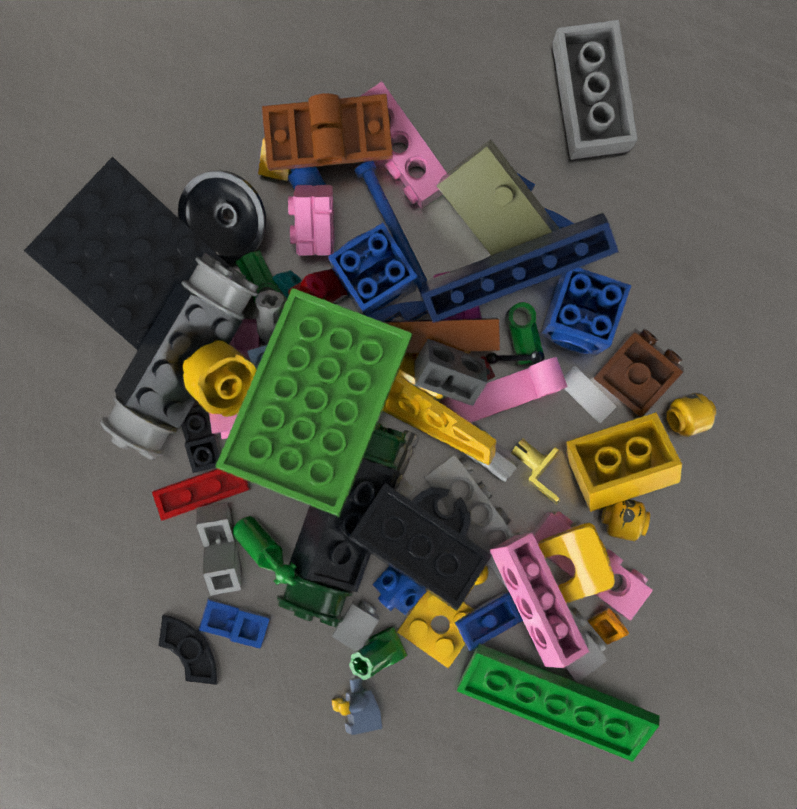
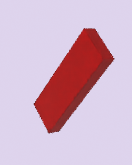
M214 469L154 490L152 495L160 519L164 521L195 510L197 507H203L249 491L251 488L247 480L220 469Z

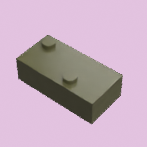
M491 139L445 174L437 184L438 189L491 256L559 230V227Z

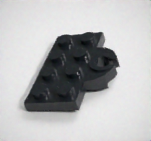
M385 483L349 536V539L454 610H459L492 556L466 538L471 523V512L468 511L461 497L453 503L451 515H443L438 510V501L448 496L449 489L431 487L420 492L411 501Z

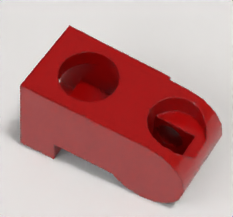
M332 269L308 274L303 278L302 282L291 287L288 291V294H290L291 289L294 288L333 304H336L348 295Z

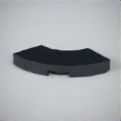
M164 613L162 615L158 646L171 650L179 657L185 669V681L217 685L219 682L218 662L209 640L189 621Z

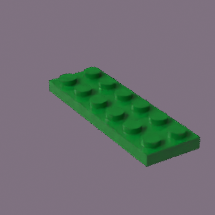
M478 644L457 687V692L632 762L657 730L660 723V715L482 644Z

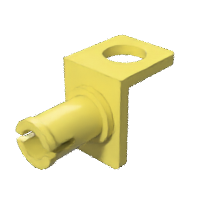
M521 439L518 442L519 447L527 453L515 446L511 454L515 455L532 469V475L528 479L529 483L557 505L560 498L541 484L538 478L557 457L559 449L554 447L549 454L543 455L529 444L526 439Z

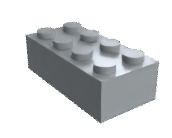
M619 20L557 28L552 45L570 160L630 152L638 138Z

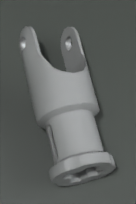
M272 290L259 293L255 299L256 306L259 309V315L256 319L257 333L263 346L268 345L284 305L283 295Z

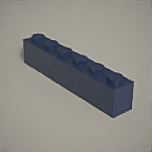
M600 213L422 283L421 295L434 323L616 254L619 250L604 213Z

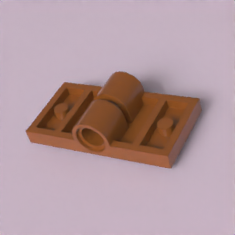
M323 93L311 96L308 102L262 106L267 168L269 171L393 159L387 94L340 98L336 94Z

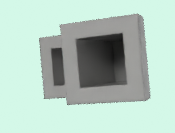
M228 502L197 507L196 526L204 546L203 576L210 596L241 590L237 541L233 536L234 525Z

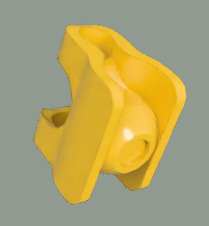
M592 523L580 524L544 538L537 543L544 557L563 555L568 557L575 565L576 571L574 576L558 586L566 603L609 590L613 587L615 581L610 565L611 562L604 543L600 540L596 527Z

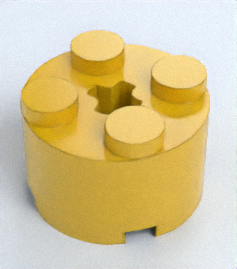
M216 341L201 347L184 361L182 367L184 371V384L187 391L207 412L213 415L221 414L223 417L238 414L257 371L254 364L237 349L224 341Z

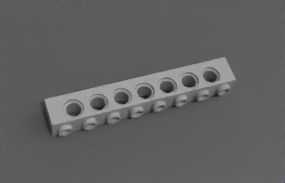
M453 455L424 478L433 488H446L450 490L448 496L440 500L451 514L453 512V503L458 499L452 494V485L458 480H463L467 483L469 491L462 499L468 511L471 512L475 506L481 505L487 511V518L482 523H474L471 519L466 535L473 543L491 554L490 549L493 547L490 545L489 538L493 532L502 531L505 534L506 540L513 536L521 535V533L518 532L514 535L507 525L511 522L508 515L501 507L497 509L493 507L488 500L492 497L490 491L482 481L476 484L470 476L474 470L463 456L458 459ZM491 556L487 563L508 590L493 556ZM574 608L572 611L570 610V613L589 650V653L565 667L571 677L578 683L605 663L607 658L602 653L606 647L595 633L589 636L583 628L587 624L586 620Z

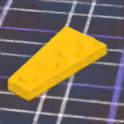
M399 375L396 376L382 411L487 465L491 463L495 457L496 439Z

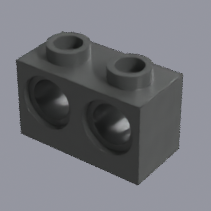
M427 339L414 361L416 386L471 406L474 405L488 383L484 359Z

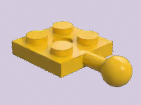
M487 565L474 585H480L487 580L489 574ZM427 591L409 612L398 628L397 633L449 668L465 645L455 621L475 608L464 601L459 610H454ZM439 615L445 616L450 622L448 629L443 632L434 630L431 625L434 617Z

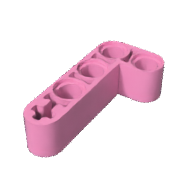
M554 357L534 364L528 369L488 382L473 406L449 397L439 402L472 423L561 391L568 386L558 359Z

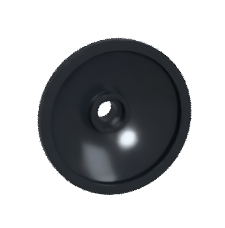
M223 170L208 171L193 178L182 191L178 204V218L227 264L236 263L242 256L255 252L258 249L266 231V213L259 194L244 178ZM228 208L233 211V218L228 215Z

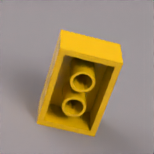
M656 412L567 441L568 462L590 512L680 483L682 463Z

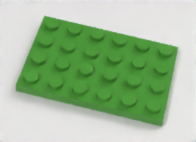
M292 288L215 467L339 517L412 339V333Z

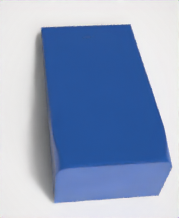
M502 592L455 621V624L468 650L471 651L477 648L478 644L489 641L522 622L523 619L510 593Z

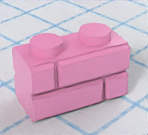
M295 186L294 195L288 197V213L295 216V225H290V244H296L298 255L333 254L335 247L333 186Z

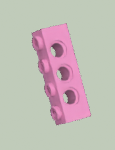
M381 81L361 96L387 94L391 143L393 145L401 142L408 148L402 153L392 150L393 159H386L388 163L385 165L391 176L395 180L400 178L405 185L403 192L412 204L417 202L422 209L443 195L438 189L437 184L447 172ZM413 167H420L425 171V174L422 177L415 178L409 174V170Z
M559 511L555 515L547 512L532 533L538 543L544 538L570 529L573 521ZM608 549L607 553L611 562V568L614 574L621 576L622 584L617 590L609 589L595 595L631 621L653 590L646 585L648 579L634 568L631 572L627 571L621 566L623 560ZM563 555L546 557L571 577L574 576L576 571L575 565L568 557Z
M533 533L513 536L491 548L490 552L545 667L564 668L589 653Z

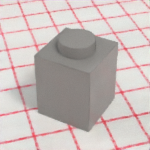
M353 600L343 616V622L339 623L332 637L354 651H358L365 645L379 621L380 616L375 614L377 609L364 600H361L360 603Z

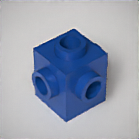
M391 566L372 584L381 594L378 600L387 609L392 611L396 608L404 615L427 592Z

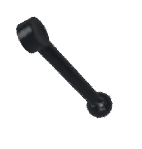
M541 351L533 352L531 355H497L494 352H490L486 356L489 364H495L497 361H532V363L537 364L544 361L545 358Z

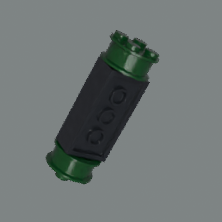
M377 423L339 517L309 506L288 564L294 563L296 566L294 569L296 583L293 586L287 583L284 594L277 596L278 606L295 611L294 615L307 621H312L313 617L320 618V622L332 627H338L339 623L343 622L344 618L340 614L346 597L352 596V591L358 592L371 555L370 552L350 540L349 536L382 486L386 483L393 489L395 488L400 472L379 464L394 469L398 468L394 462L400 445L407 442L404 440L405 433L385 428L382 424Z

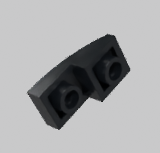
M201 405L192 406L182 422L181 428L186 441L184 446L192 472L196 473L215 468L221 450L217 434H213L211 430L209 412Z

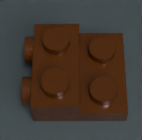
M635 328L594 376V379L640 417H643L684 372L683 366L680 365L683 359L670 348L665 352L656 345L659 340L645 328L641 332Z

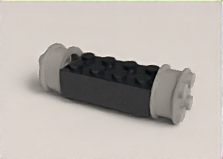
M206 253L203 254L202 258L197 257L195 259L198 262V266L189 281L183 280L182 284L177 283L114 390L116 393L114 397L115 407L109 417H103L100 421L102 428L113 436L111 441L115 445L123 449L132 447L151 460H155L157 456L163 455L164 449L162 446L169 434L176 433L196 401L187 391L184 384V371L182 368L184 361L207 344L216 341H224L230 344L245 317L242 311L251 296L257 297L259 294L256 291L258 286L246 279V276L231 267L229 269L221 265V262Z

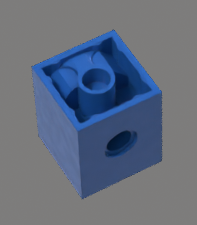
M384 223L356 236L344 244L338 251L328 256L332 270L357 311L362 315L367 316L377 310L391 306L416 291L417 275Z
M576 268L563 273L557 281L539 336L551 339L554 344L571 351L583 354H600L612 345L631 285L582 268Z

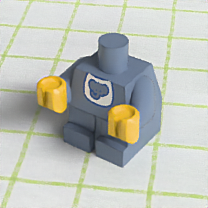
M362 678L349 680L351 692L346 693V700H343V698L331 700L334 711L339 712L343 716L348 715V722L344 723L346 732L350 735H356L383 729L380 709L371 690L363 688Z

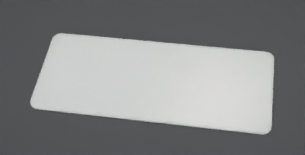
M576 366L564 376L568 386L565 390L598 423H602L616 408V405Z

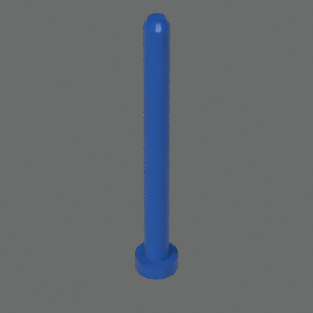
M367 161L359 165L354 171L358 178L363 177L394 241L416 273L417 287L421 293L422 283L428 280L374 173L377 169L374 161Z

